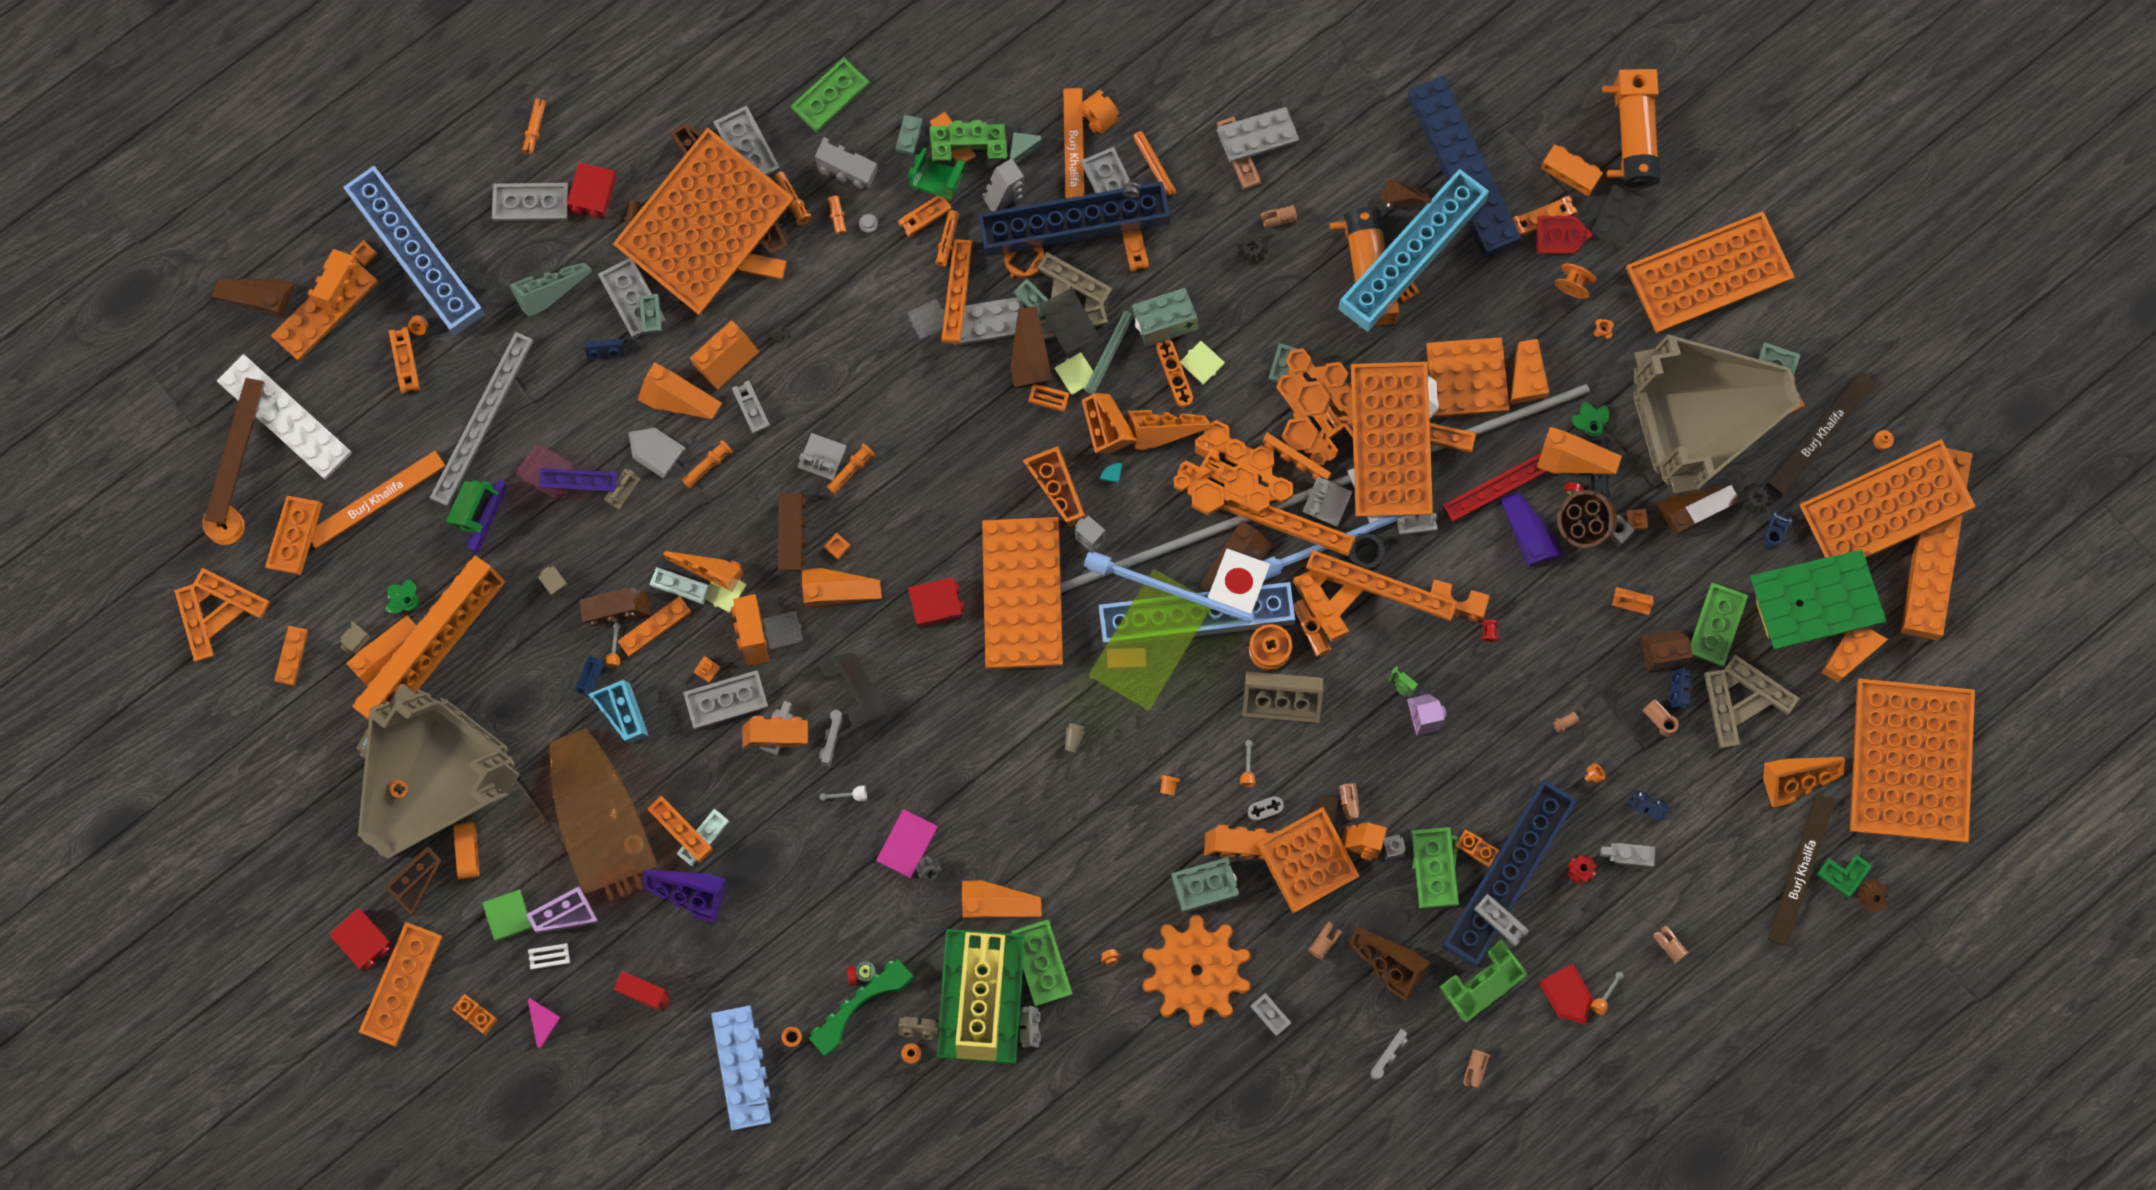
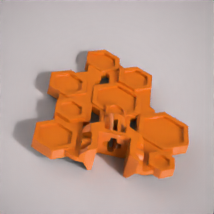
M1304 349L1291 350L1286 360L1289 366L1288 375H1281L1276 386L1293 409V416L1295 418L1288 420L1282 438L1294 450H1304L1306 454L1312 453L1309 459L1319 466H1323L1326 461L1336 458L1339 452L1330 438L1344 428L1353 437L1352 391L1345 382L1349 373L1341 362L1315 367L1311 362L1312 359ZM1307 372L1311 378H1316L1317 381L1307 382L1303 377V373ZM1330 400L1333 401L1339 411H1345L1348 416L1337 417L1328 405ZM1309 416H1313L1315 418V420L1322 428L1321 432L1317 430V428L1308 418ZM1327 420H1330V422L1335 427L1334 429L1330 426Z
M1217 420L1210 423V428L1204 430V435L1195 440V453L1205 457L1202 465L1198 467L1185 461L1180 464L1178 475L1174 477V488L1181 492L1187 490L1188 495L1192 496V508L1206 515H1210L1223 508L1224 500L1227 502L1231 500L1260 514L1269 509L1270 501L1276 500L1283 503L1293 497V483L1282 477L1277 478L1272 475L1274 451L1262 445L1251 449L1245 446V443L1229 438V426ZM1219 452L1225 455L1226 460L1237 466L1232 467L1220 461ZM1258 476L1262 477V481L1269 484V486L1264 487L1260 485ZM1211 477V478H1213V479H1215V480H1217V481L1223 483V484H1224V487L1221 486V485H1219V484H1217V483H1215V482H1213V481H1211V480H1209V479H1207V478Z

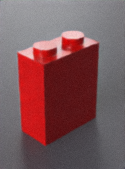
M578 163L567 201L569 210L578 215L582 213L589 214L590 217L595 219L600 217L606 218L617 179L615 171Z
M953 577L908 587L917 628L962 618V612L965 611L963 600H958L957 594L961 593L958 582L954 583Z
M360 908L329 934L362 971L371 969L376 964L375 960L380 956L384 957L391 950L390 947L393 945Z
M623 971L614 987L618 994L661 1013L663 1009H667L671 1000L668 998L670 994L666 990Z

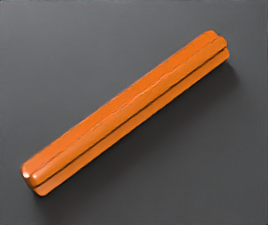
M1143 132L1135 133L1134 140L1158 182L1163 181L1166 196H1173L1176 190Z

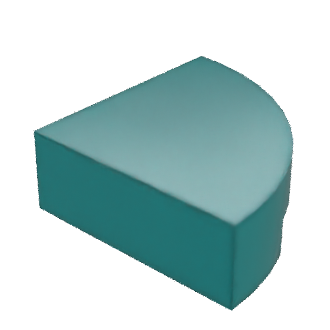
M1122 463L1108 466L1102 472L1100 480L1119 483Z

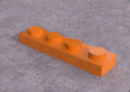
M1266 433L1263 438L1264 447L1281 454L1280 457L1286 462L1292 461L1297 464L1296 467L1300 471H1308L1315 480L1317 477L1326 480L1330 479L1331 473L1274 436Z
M679 596L618 640V643L630 658L692 612Z
M662 796L648 808L649 812L699 863L714 850Z

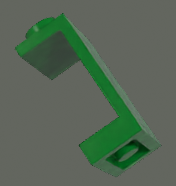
M923 148L921 154L916 155L914 168L911 167L909 170V186L952 200L964 174L965 162L958 159L955 168L938 162H932V160L926 159L927 149Z
M476 480L472 482L464 481L446 523L462 531L480 533L483 526L471 520L483 493L498 495V491L493 489V485L486 481L482 483Z

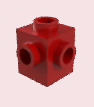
M1580 855L1577 859L1573 857L1567 866L1570 869L1567 875L1570 876L1573 882L1584 885L1587 880L1591 882L1597 872L1594 869L1597 865L1593 864L1594 860L1586 855L1584 857ZM1580 866L1584 867L1587 870L1584 872L1581 871Z

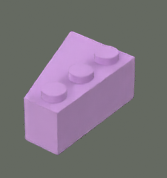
M1430 694L1407 699L1416 736L1440 730L1445 720L1444 717H1446V710L1444 705L1441 706L1438 699Z
M580 887L526 914L534 931L538 934L599 923Z

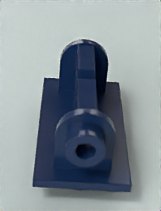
M619 338L606 339V344H603L602 340L589 341L584 346L587 360L625 356L623 349L624 341Z
M588 655L574 691L590 698L588 694L594 692L597 679L602 668L605 666L603 659H596Z
M1685 668L1674 670L1671 676L1672 686L1669 696L1671 709L1679 707V709L1686 710L1687 706H1689L1690 692H1685L1684 688L1690 689L1692 675Z
M1640 790L1632 792V796L1635 798H1630L1627 804L1631 806V809L1643 813L1647 807L1649 808L1647 816L1658 821L1660 819L1664 821L1666 817L1664 811H1669V806H1667L1665 801L1658 798L1653 800L1649 798L1647 793Z

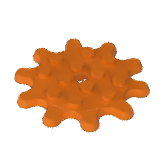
M1193 915L1190 918L1189 928L1185 932L1177 931L1171 924L1163 925L1161 934L1165 939L1164 947L1161 949L1147 948L1143 952V959L1153 964L1156 969L1154 976L1144 980L1143 989L1148 993L1159 991L1164 995L1165 1001L1160 1008L1161 1014L1169 1018L1177 1010L1184 1009L1188 1012L1189 1022L1193 1027H1200L1203 1024L1204 1014L1208 1010L1217 1011L1223 1018L1230 1017L1233 1009L1228 1001L1229 995L1233 992L1245 994L1249 992L1251 987L1248 980L1238 975L1239 966L1247 963L1251 955L1247 949L1233 950L1229 947L1228 941L1233 934L1232 927L1224 924L1216 932H1208L1204 927V919L1200 915ZM1194 965H1199L1203 970L1198 976L1193 975L1191 972V968Z

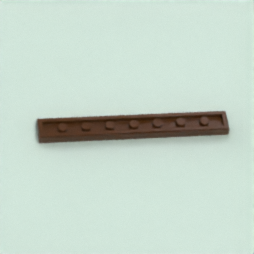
M245 377L204 518L206 521L225 524L265 386L264 381Z

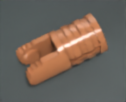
M1294 205L1261 214L1262 220H1265L1263 223L1265 228L1297 221Z
M1355 783L1339 786L1344 816L1348 821L1354 820L1359 816V800Z
M1331 922L1325 925L1318 938L1315 939V942L1308 949L1313 956L1320 960H1323L1330 947L1333 946L1342 933L1337 929L1328 939L1326 936L1333 928Z
M1664 926L1661 929L1662 934L1656 932L1653 936L1673 962L1677 963L1689 952L1686 951L1685 947L1682 946L1671 930Z
M1478 1050L1472 1051L1463 1082L1465 1086L1477 1088L1480 1086L1488 1058L1490 1057L1489 1054Z

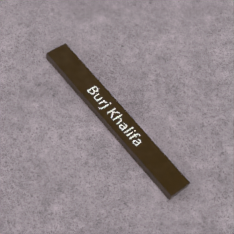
M1861 371L1768 482V485L1783 496L1876 382Z
M1819 794L1815 795L1768 937L1769 941L1788 946L1835 803L1833 799Z

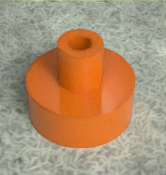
M416 315L410 319L408 328L415 335H423L428 328V322L425 317Z
M1886 430L1879 431L1873 439L1875 447L1883 451L1888 450L1894 442L1893 435Z
M1597 763L1587 767L1588 774L1585 775L1587 782L1593 781L1598 784L1605 780V773Z

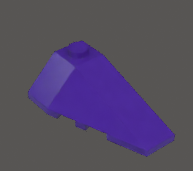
M1518 492L1500 498L1528 569L1564 556L1557 537Z
M659 870L644 871L643 888L662 899L668 898L676 903V907L680 909L683 907L692 912L691 915L698 919L716 922L725 895V878L703 873Z

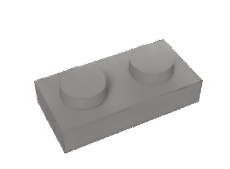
M1266 993L1250 1006L1275 1036H1278L1291 1024Z

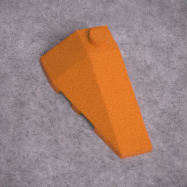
M655 362L644 379L638 401L655 410L689 414L690 416L713 420L722 405L720 401Z
M1151 410L1127 411L1129 427L1137 439L1133 445L1135 449L1140 450L1158 447L1208 429L1211 425L1204 415L1181 414L1179 417L1171 415L1170 412H1163V415L1152 414Z
M1550 427L1537 468L1554 474L1592 473L1616 475L1622 456L1573 434Z
M408 615L360 650L346 664L368 686L417 625Z

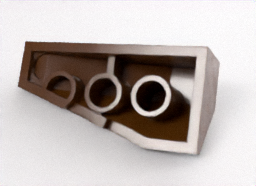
M1388 178L1380 198L1386 202V206L1396 209V206L1407 208L1429 204L1432 201L1431 197L1424 190Z
M278 278L218 279L211 297L283 319L295 283Z
M1360 927L1355 928L1349 941L1350 945L1362 959L1372 965L1375 969L1373 972L1383 978L1387 983L1385 986L1404 1001L1408 1000L1422 981L1430 965L1427 960L1417 953Z

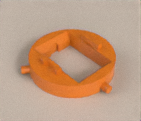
M1033 248L1039 254L1026 273L1010 263L1017 251L1005 253V265L1011 273L1010 277L1029 278L1040 272L1038 266L1045 256L1043 248Z

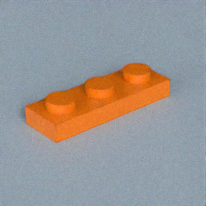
M288 626L274 679L276 683L295 686L309 632L307 629Z

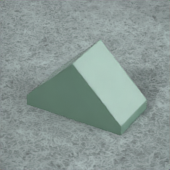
M1014 132L1010 159H1013L1015 164H1017L1042 146V138L1038 135Z

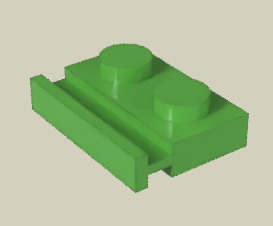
M1397 666L1393 669L1388 679L1390 682L1391 680L1395 681L1396 690L1401 695H1407L1409 698L1413 695L1418 685L1404 672L1402 674L1398 672Z

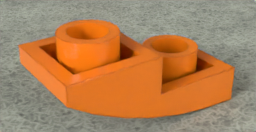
M1466 829L1456 844L1458 849L1490 868L1499 853V849L1482 841V838Z
M466 994L461 997L452 1009L484 1035L489 1032L498 1020Z

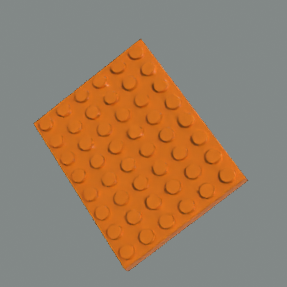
M707 127L615 240L613 245L698 315H701L794 201V198Z
M1869 679L1857 680L1850 832L1958 843L1969 842L1975 690Z

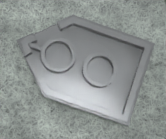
M1114 147L1080 161L1095 193L1123 189L1124 184L1130 181Z
M656 428L628 432L633 459L663 479L686 449Z

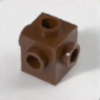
M1868 880L1864 884L1859 885L1858 898L1868 912L1887 909L1886 898H1888V890L1886 886H1883L1877 880Z

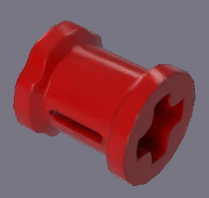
M1483 620V636L1481 640L1483 642L1499 641V637H1497L1499 621Z

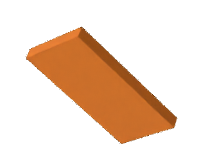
M286 496L265 565L266 569L296 575L302 574L323 503Z

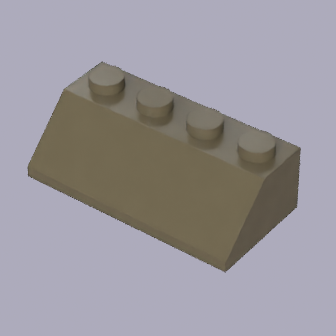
M1246 672L1242 716L1319 723L1323 695V678Z

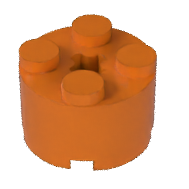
M1098 90L1083 101L1078 110L1084 118L1087 117L1090 122L1089 127L1094 133L1098 131L1103 134L1118 123L1121 117H1117L1119 112L1108 96L1104 98L1101 95L1104 92Z

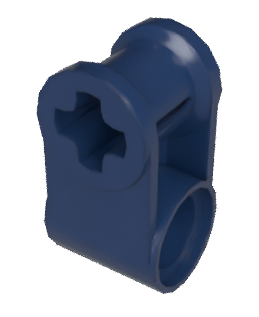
M1777 511L1773 512L1763 537V545L1767 549H1776L1780 545L1792 522V518L1779 515ZM1769 536H1775L1777 542L1771 541Z

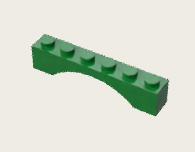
M898 959L896 961H889L884 966L886 970L880 975L876 973L869 980L871 983L864 988L862 986L854 993L856 996L851 1001L849 999L840 1006L841 1010L838 1013L834 1014L833 1012L825 1019L826 1023L821 1028L817 1026L812 1030L809 1039L825 1058L841 1045L846 1024L861 1005L878 995L900 992L914 979V976Z

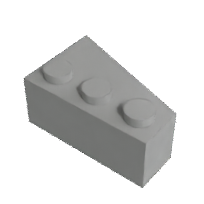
M823 137L815 155L819 172L827 176L829 174L836 176L842 182L849 181L857 188L869 189L878 170L877 163L857 153L853 155L845 152V147L839 145L837 148L828 143L829 139Z
M1013 159L1008 160L995 169L990 179L992 184L987 185L986 189L988 192L984 193L982 198L991 211L1002 210L1012 203L1020 202L1024 198V175Z

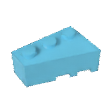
M622 680L588 694L625 741L634 743L649 736L629 682Z

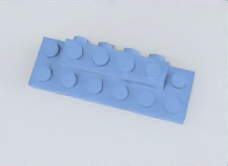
M751 1006L711 1013L731 1130L734 1131L771 1123L767 1098H770L769 1087L764 1085V1079L767 1078L765 1067H761L760 1059H763L762 1048H758L757 1045L760 1035L758 1028H754Z

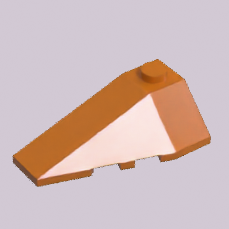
M665 551L663 554L665 559L733 592L743 575V570L740 568L741 565L732 560L728 562L722 559Z
M824 568L802 570L803 598L806 608L882 599L880 580Z
M1845 758L1780 759L1764 763L1763 780L1772 807L1791 804L1796 801V797L1804 793L1808 795L1812 792L1811 789L1820 784L1824 786L1843 776Z
M982 880L962 881L963 920L1042 917L1041 897Z

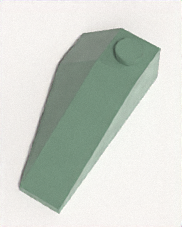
M585 263L562 268L560 273L557 274L547 272L544 273L542 278L533 279V276L511 284L510 288L522 311L528 316H535L551 306L591 273L592 270Z

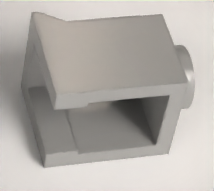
M1400 835L1384 838L1382 845H1385L1387 854L1385 860L1405 857L1404 853L1406 850L1403 837L1400 838Z

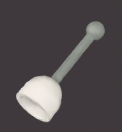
M857 786L852 793L830 795L822 793L820 794V800L825 801L829 798L853 796L857 801H867L866 786Z

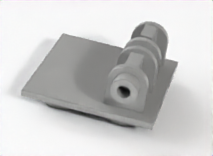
M811 433L805 450L799 457L798 468L833 480L847 445Z
M1317 477L1302 512L1337 527L1352 491Z

